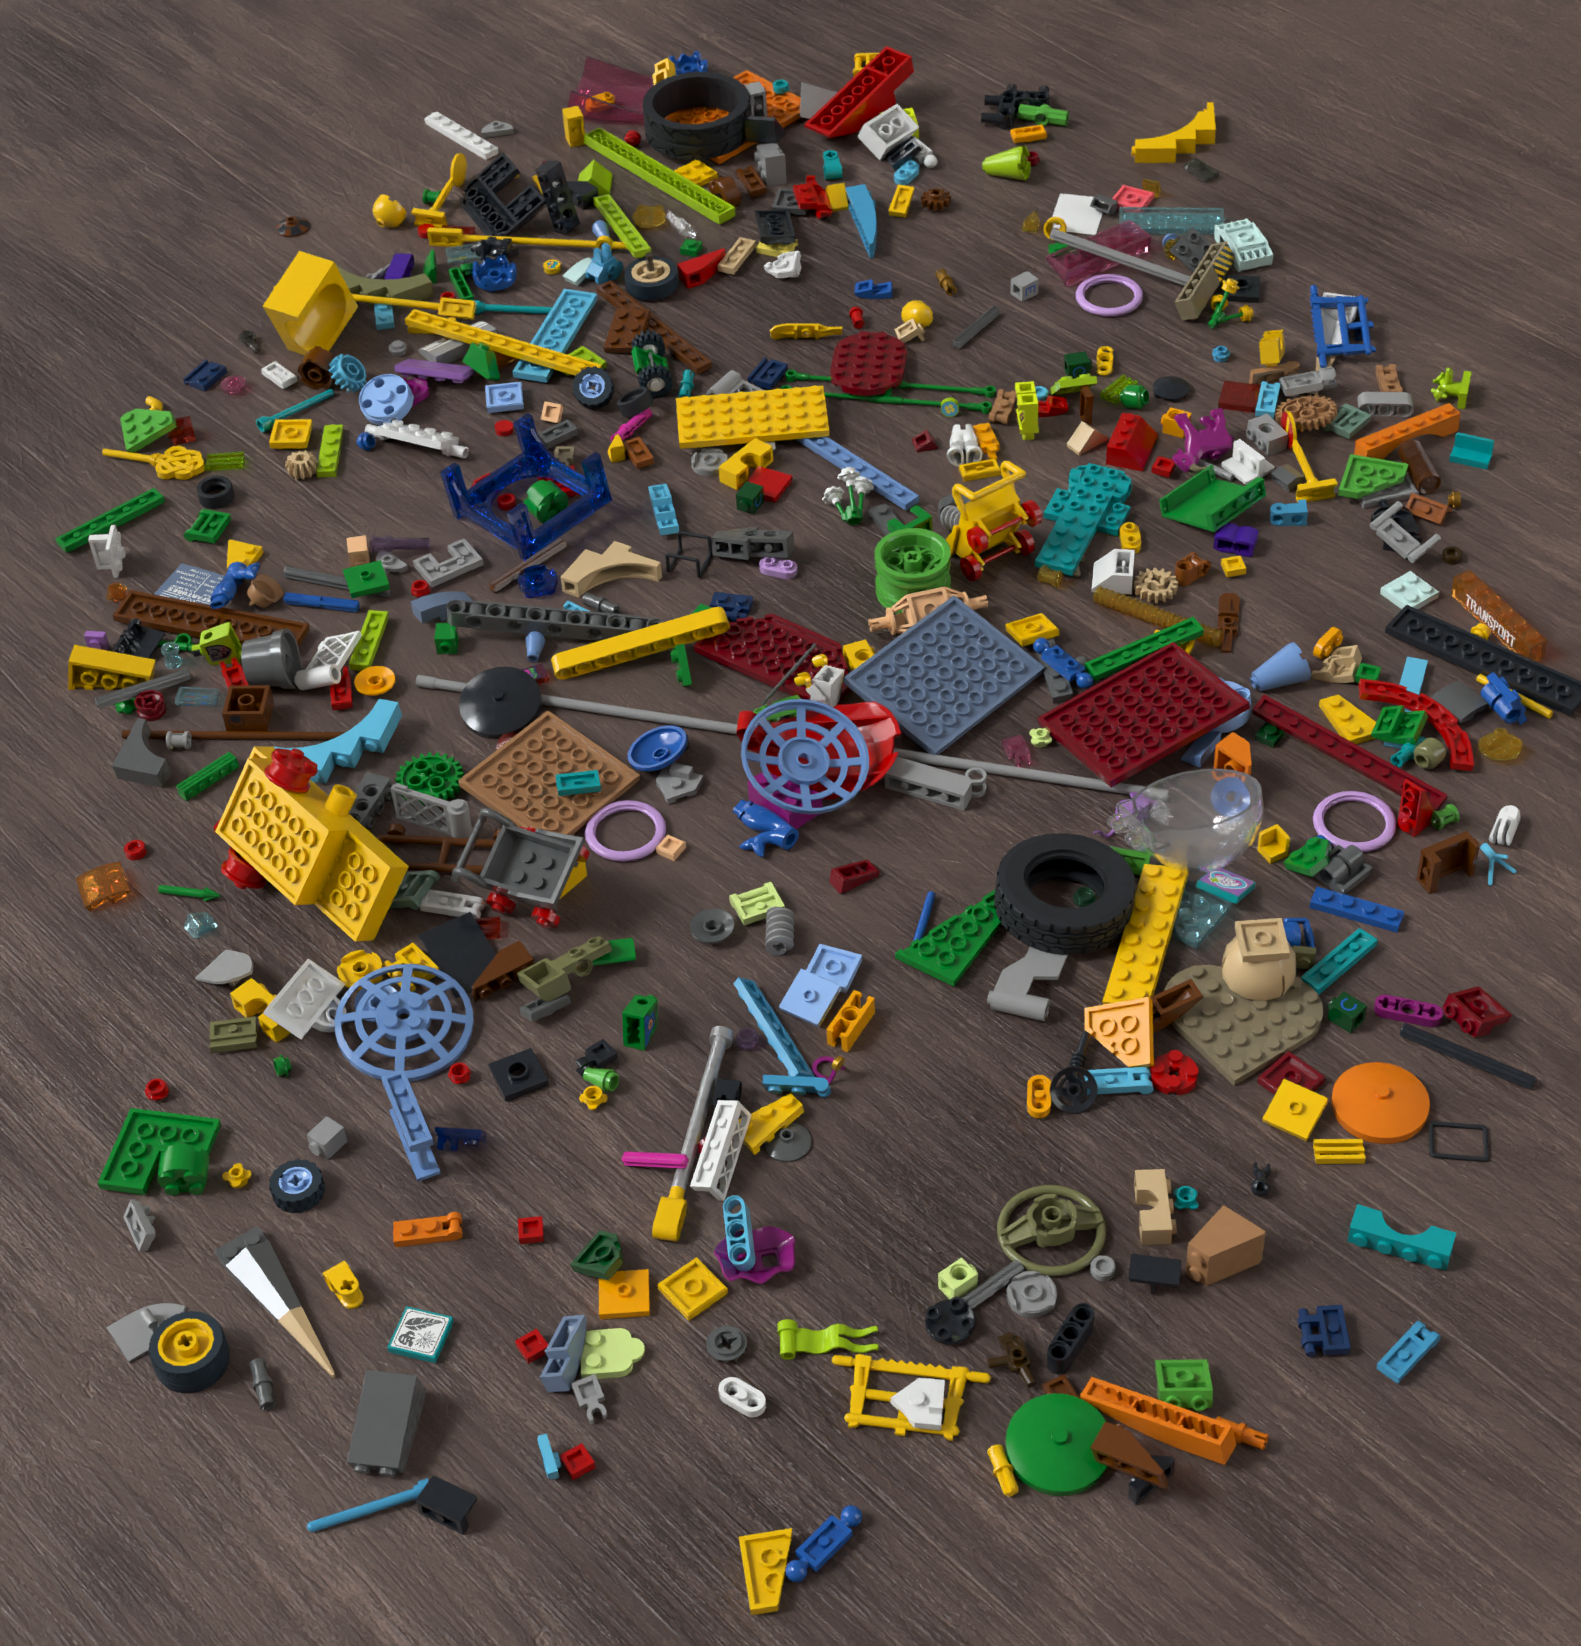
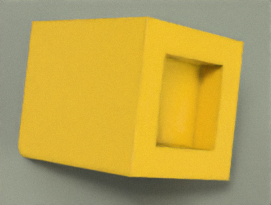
M1278 824L1259 832L1257 851L1269 864L1288 856L1290 837Z

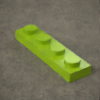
M343 424L324 426L316 471L318 478L336 477L344 434Z
M368 611L360 632L362 637L355 646L349 662L350 670L362 671L372 666L389 619L388 611Z

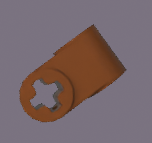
M1191 552L1188 556L1178 560L1175 564L1174 573L1178 585L1187 586L1198 578L1205 576L1211 567V563L1198 557L1196 552Z

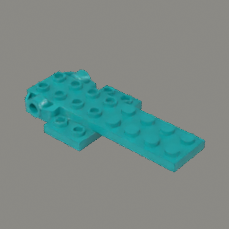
M1091 463L1071 469L1068 478V490L1057 488L1044 511V518L1056 521L1035 560V567L1073 576L1096 531L1118 536L1120 526L1125 523L1130 513V506L1123 504L1129 497L1132 489L1131 478L1125 475V471Z

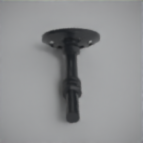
M1089 1032L1082 1033L1077 1050L1073 1053L1069 1063L1070 1067L1060 1070L1053 1077L1050 1084V1096L1053 1103L1060 1110L1067 1113H1079L1088 1109L1097 1096L1096 1080L1088 1070L1083 1068L1086 1060L1085 1053L1091 1038ZM1079 1073L1086 1076L1088 1080L1083 1082L1078 1078ZM1065 1074V1077L1059 1083V1088L1056 1089L1058 1080ZM1087 1089H1091L1089 1097L1081 1103V1100L1087 1093ZM1063 1095L1066 1099L1073 1100V1106L1062 1103L1058 1098Z

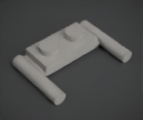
M1397 501L1371 522L1370 528L1376 530V534L1404 559L1408 558L1411 563H1414L1437 544L1441 537L1435 534L1421 545L1395 521L1390 519L1391 516L1403 507L1402 503Z

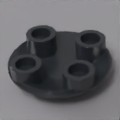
M1176 376L1159 378L1153 384V395L1155 398L1171 400L1173 403L1181 402L1182 398L1190 391L1189 383Z
M960 1297L940 1301L926 1310V1330L930 1337L939 1343L947 1345L961 1343L969 1338L975 1329V1314Z

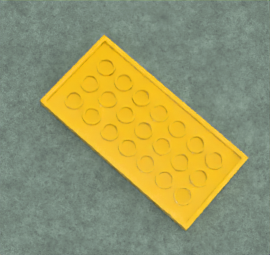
M823 386L676 398L680 449L744 444L751 442L755 438L762 442L830 436Z

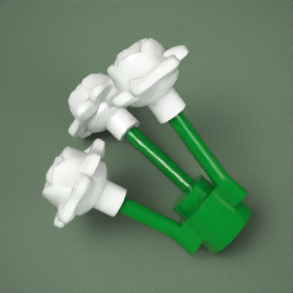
M851 467L843 468L841 474H838L837 479L846 482V487L849 489L851 505L846 507V511L844 512L840 505V500L844 494V490L841 487L832 486L827 488L822 501L825 504L833 503L834 506H837L843 522L846 521L848 525H857L863 520L864 496L866 493H870L874 486L871 480L867 477H860V472H856L855 468ZM853 491H857L859 495V508L855 505Z

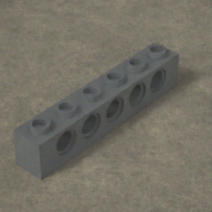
M367 772L354 791L357 797L349 814L366 829H372L375 817L383 812L384 803L392 798L390 778Z

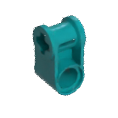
M833 150L825 151L823 153L825 180L842 178V166L838 153Z

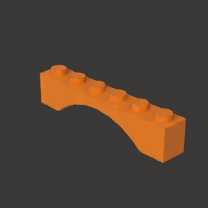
M1450 403L1356 440L1354 455L1383 460L1395 448L1414 437L1427 434L1445 437L1458 431L1461 413Z

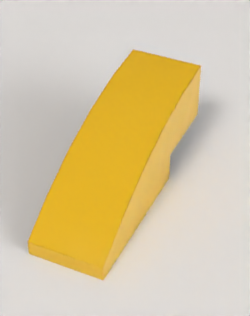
M666 58L654 65L655 73L652 74L654 86L665 78L676 76L675 64L670 59Z

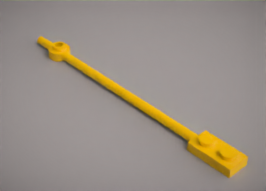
M429 227L427 230L429 246L463 247L464 242H477L482 239L487 240L488 237H496V239L500 240L512 238V244L600 248L602 250L601 245L607 243L611 247V251L612 249H627L623 242H613L608 236H600L597 241L463 235L462 229Z
M352 294L356 302L438 310L440 317L474 320L476 302L471 300L441 297L440 303Z

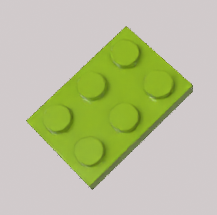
M1082 374L1076 379H1072V376L1061 377L1050 388L1051 395L1080 392L1081 386L1088 385L1090 389L1097 384V377L1091 376V374Z

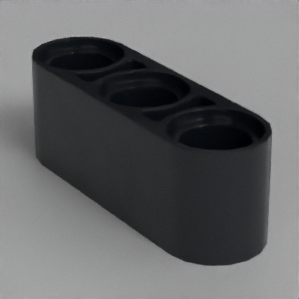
M1079 1303L1075 1305L1047 1349V1368L1053 1374H1064L1069 1370L1092 1334L1095 1312L1089 1304Z

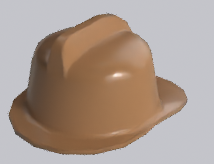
M258 575L251 581L247 591V595L251 600L249 605L256 604L261 608H266L275 603L283 596L281 586L267 575Z

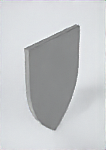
M225 950L195 979L211 984L229 983L234 987L242 978L252 974L253 962L245 953Z
M172 1303L146 1306L109 1325L107 1330L127 1361L131 1363L149 1352L150 1338L156 1328L167 1318L177 1313L185 1312L186 1307Z

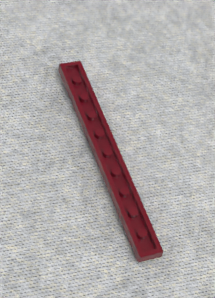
M1265 694L1252 709V714L1400 796H1402L1404 780L1408 779L1425 790L1433 811H1439L1447 800V794Z

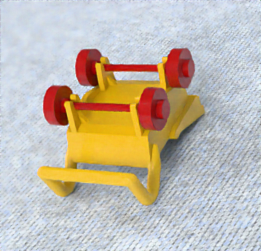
M1003 461L1001 463L1000 470L1003 479L976 492H972L962 484H955L952 488V495L961 515L959 524L953 526L952 532L945 540L951 549V556L957 554L961 558V571L971 582L981 578L982 571L984 570L982 566L1012 550L1016 554L1020 552L1022 555H1028L1035 550V543L1031 534L1026 529L1019 531L1017 529L1020 523L1022 525L1027 524L1030 527L1040 524L1042 522V513L1039 506L1033 500H1028L1020 506V499L1016 494L1014 482L1024 478L1026 471L1010 461ZM961 494L971 501L964 504ZM1003 542L1009 546L983 560L979 556L980 553Z

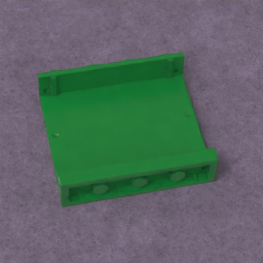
M1211 464L1162 497L1159 502L1162 517L1215 532L1267 495L1264 478L1257 477L1247 485L1241 486L1216 479L1214 465Z

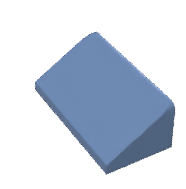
M1208 732L1197 738L1181 757V760L1200 768L1215 750L1216 744L1220 742L1221 732Z

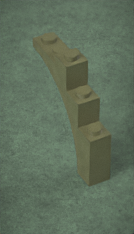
M336 264L351 294L422 301L434 296L432 282L425 273L401 279H370L351 274ZM366 303V304H367L368 307L370 308V307H373L375 303ZM393 306V307H394L395 310H396V309L402 308L403 306Z

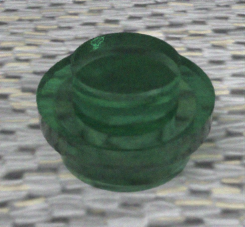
M1080 887L1073 895V902L1079 907L1088 906L1095 902V894L1088 887Z

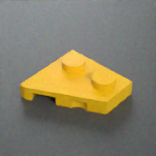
M229 540L227 570L229 565L234 562H242L247 567L256 563L264 553L263 548L257 545Z

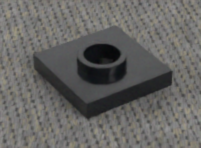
M1225 275V281L1228 278L1238 282L1237 285L1239 286L1235 294L1229 293L1226 300L1259 302L1261 277Z
M532 1048L488 1064L489 1071L505 1102L549 1085L548 1079ZM519 1067L525 1068V1072L519 1076H513L509 1073L520 1070Z

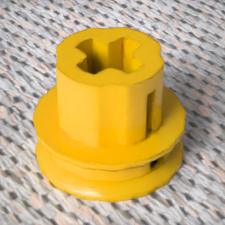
M1060 217L1048 219L1043 229L1046 237L1050 239L1053 229L1066 233L1067 226L1065 221ZM1054 225H1060V228H1054Z

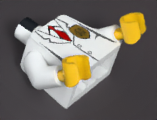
M816 655L812 658L814 666H822L823 668L814 676L812 682L810 674L807 672L797 674L798 677H795L794 681L797 686L805 685L807 687L806 691L811 696L810 700L834 707L840 700L845 670L831 667V665L828 666L826 655Z

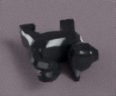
M488 237L487 240L482 239L471 245V251L476 256L481 257V261H484L486 256L498 257L505 254L509 258L519 255V247H513L512 238L500 240L496 239V237Z

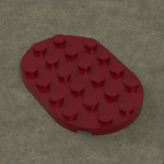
M861 331L859 334L840 340L834 349L830 369L831 381L835 387L840 386L842 391L861 396L883 394L891 387L895 389L902 383L907 360L906 346L901 340L888 335L886 332L869 333L868 331Z

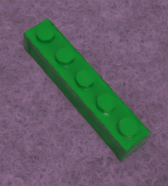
M459 267L448 269L450 280L459 298L473 301L474 297Z
M230 752L224 754L176 785L178 794L188 801L239 768L237 757Z

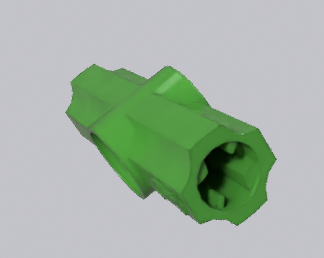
M1020 104L1018 118L1020 120L1034 121L1037 125L1043 126L1046 124L1067 126L1069 113L1064 110L1052 109L1046 104L1040 107Z

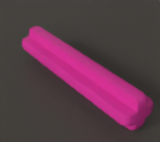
M626 1151L623 1154L622 1161L625 1166L686 1168L689 1158H687L686 1154Z

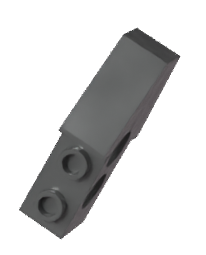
M758 527L717 531L712 536L713 556L748 560L750 557L788 558L795 549L793 531L758 530Z

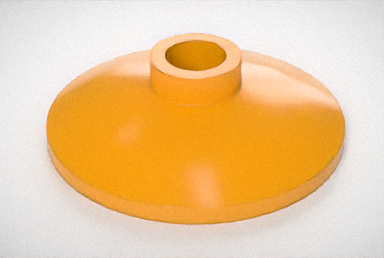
M372 666L359 672L355 677L354 684L356 689L364 695H380L389 691L394 686L395 675L387 667Z

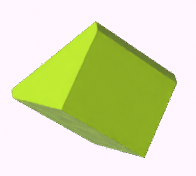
M593 160L579 174L578 181H588L597 187L598 195H610L613 176L610 171L596 160Z

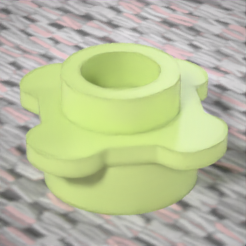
M1046 728L1030 730L1029 735L1032 736L1031 743L1039 748L1046 747L1052 742V738L1049 737L1050 732Z

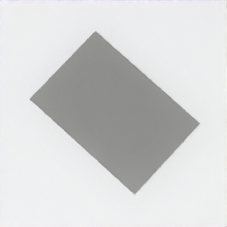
M801 82L800 116L810 119L838 92Z

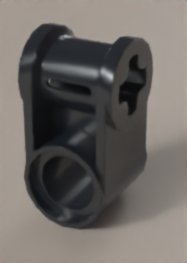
M718 1078L712 1099L713 1106L716 1108L718 1100L740 1101L742 1081Z

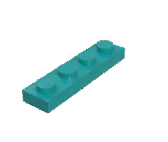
M1361 928L1357 929L1301 977V980L1312 987L1318 995L1321 994L1375 948L1378 939Z

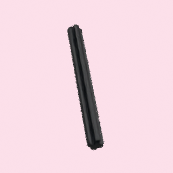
M1404 1023L1401 1027V1037L1527 1089H1532L1536 1083L1535 1076L1407 1023Z

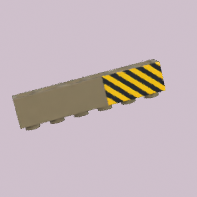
M1227 241L1211 244L1174 303L1182 321L1188 319L1195 320L1199 317L1235 260Z

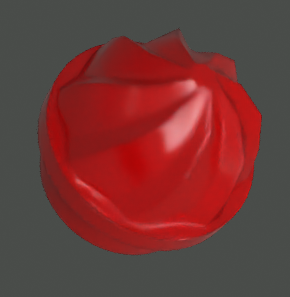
M631 130L628 131L624 140L632 147H636L641 143V135L638 131Z

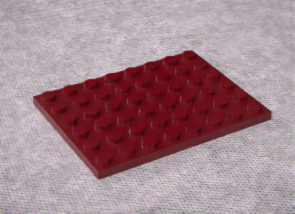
M1172 642L1041 715L1037 720L1042 728H1046L1051 736L1112 788L1250 709V704L1239 693Z

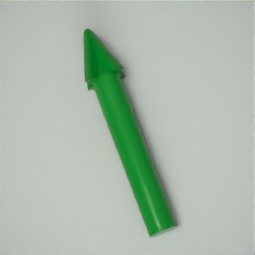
M159 885L158 892L161 894L204 898V901L221 896L205 887V890Z

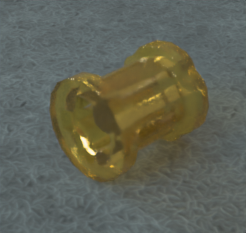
M1043 565L1038 572L1037 580L1041 583L1043 581L1050 583L1053 587L1058 588L1063 579V572L1051 570L1048 566Z

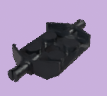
M1382 499L1379 502L1381 508H1377L1371 514L1370 523L1392 506H1389L1386 499ZM1403 506L1390 519L1395 521L1422 544L1423 536L1410 510ZM1383 540V550L1396 552Z

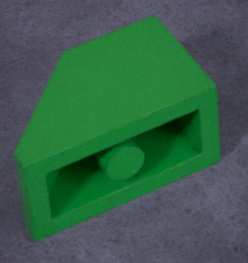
M472 342L463 362L486 379L499 381L500 376L495 353L484 342Z

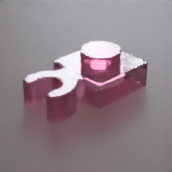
M1022 735L1002 740V748L1009 760L1015 758L1016 767H1021V761L1027 762L1028 766L1031 765L1029 747Z

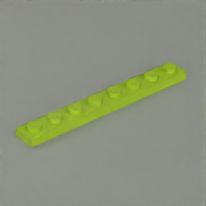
M609 194L593 197L594 205L634 258L640 259L646 257V253H651L649 245Z

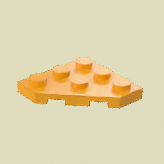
M1150 997L1085 1008V1030L1129 1068L1154 1066L1153 1000Z

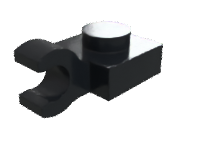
M602 1039L585 1049V1056L576 1060V1064L579 1066L576 1071L583 1077L587 1067L593 1068L596 1066L598 1069H601L618 1059L617 1052Z

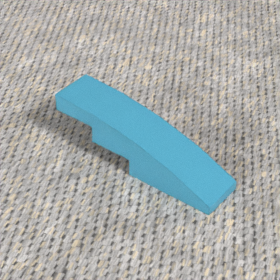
M667 484L648 486L660 536L677 533L679 525Z

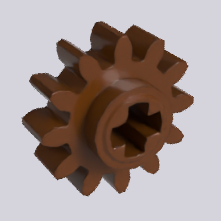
M929 188L928 192L923 191L921 203L923 208L928 207V210H944V207H949L951 203V195L949 191L944 192V188Z

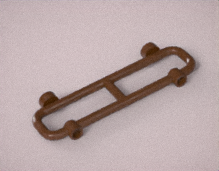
M397 823L389 826L387 834L375 836L382 843L442 845L437 863L403 862L409 866L408 870L410 871L433 870L435 872L452 873L453 869L457 866V864H446L450 847H465L469 838L405 835V827ZM501 829L495 830L493 839H477L474 847L493 848ZM466 865L465 869L475 874H481L484 866Z

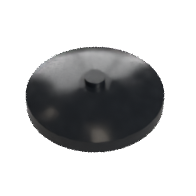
M495 667L481 672L467 683L459 700L460 714L467 728L474 734L488 739H506L516 736L537 719L542 706L541 692L535 679L527 672L514 667Z

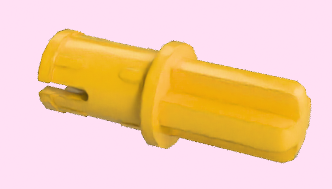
M1002 1445L990 1447L987 1454L994 1468L993 1475L998 1478L1003 1494L1012 1497L1019 1491L1012 1473L1014 1468L1012 1464H1009Z

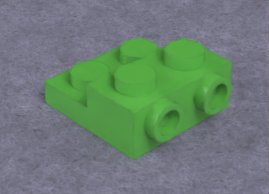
M1207 1359L1155 1360L1158 1400L1181 1408H1193L1196 1411L1212 1408L1213 1388Z

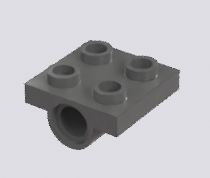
M1338 844L1328 853L1329 864L1316 873L1314 877L1335 892L1347 894L1372 874L1373 867L1364 862V854L1357 846L1349 845L1347 848H1343Z

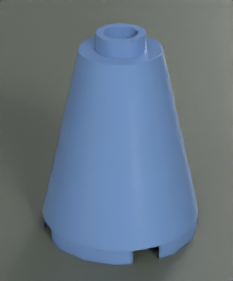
M1294 642L1287 644L1251 673L1250 682L1254 689L1265 691L1309 680L1311 677L1310 668L1306 658L1302 659L1299 655L1302 651Z

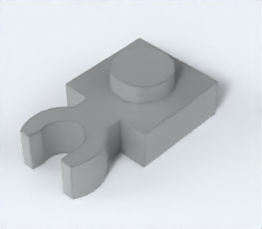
M596 1374L571 1383L580 1409L588 1407V1421L591 1424L594 1423L592 1415L595 1412H601L603 1418L606 1419V1408L599 1403L604 1401L605 1397Z

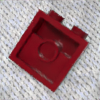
M1480 986L1449 994L1442 1007L1448 1018L1456 1021L1463 1032L1468 1033L1474 1038L1489 1034L1493 1026L1508 1022L1512 1016Z

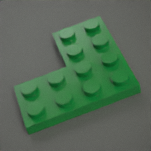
M130 1108L97 1183L99 1189L145 1195L159 1163L161 1152L167 1151V1147L170 1145L190 1144L194 1145V1150L201 1152V1149L210 1154L221 1127L220 1119Z

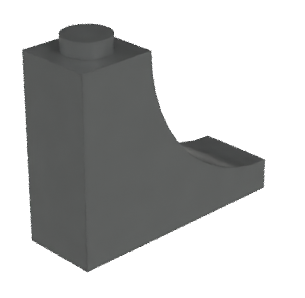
M138 718L112 768L118 779L163 788L171 776V769L166 759L158 757L148 750L151 730L146 719Z

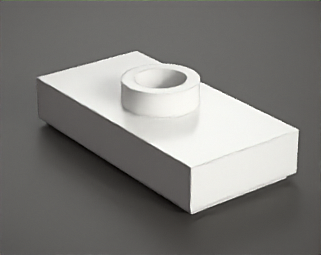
M276 361L261 369L262 375L282 389L298 381L296 375Z

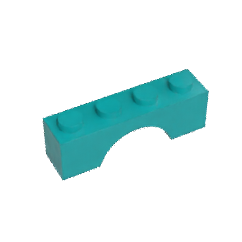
M1357 1204L1349 1228L1347 1242L1359 1247L1377 1250L1383 1254L1401 1257L1407 1261L1425 1264L1434 1269L1447 1271L1456 1232L1431 1226L1425 1232L1417 1235L1401 1234L1386 1224L1382 1211Z

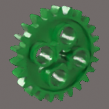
M431 752L427 756L420 753V758L418 759L413 756L412 762L406 760V766H400V771L396 772V783L407 786L408 789L448 801L447 797L455 798L454 793H460L459 779L464 776L463 768L460 766L459 761H455L454 757L448 759L447 754L441 757L439 752L435 756H432Z

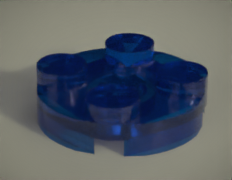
M545 565L527 567L524 569V573L518 576L519 589L529 599L552 595L556 592L558 585L557 573L552 568L551 570L546 569Z

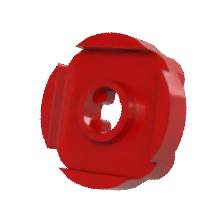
M1171 1050L1169 1053L1163 1054L1154 1060V1066L1150 1070L1151 1082L1158 1091L1169 1095V1092H1177V1095H1183L1193 1090L1196 1086L1199 1070L1191 1058L1183 1055L1179 1050ZM1173 1071H1174V1072H1178V1075H1179V1076H1176L1175 1074H1174V1075H1169V1074H1170V1072H1173Z

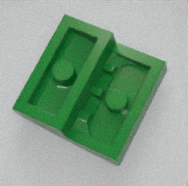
M1403 705L1383 707L1371 735L1373 738L1386 742L1416 744L1428 718L1426 710L1405 712Z

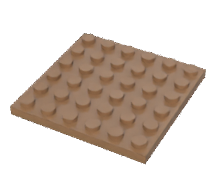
M546 711L459 779V786L490 809L512 820L519 828L533 827L550 832L574 835L601 808L613 803L640 780V775L550 711ZM598 770L601 785L600 792L558 796L555 780L556 774Z

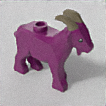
M1222 408L1211 410L1210 415L1214 419H1211L1210 416L1201 417L1199 421L1207 429L1199 431L1191 424L1187 413L1176 414L1174 417L1178 426L1184 430L1186 453L1178 449V453L1173 455L1172 460L1182 471L1191 477L1207 468V466H1197L1199 459L1211 458V460H1216L1232 448V441L1235 439L1229 435L1225 427L1226 420Z

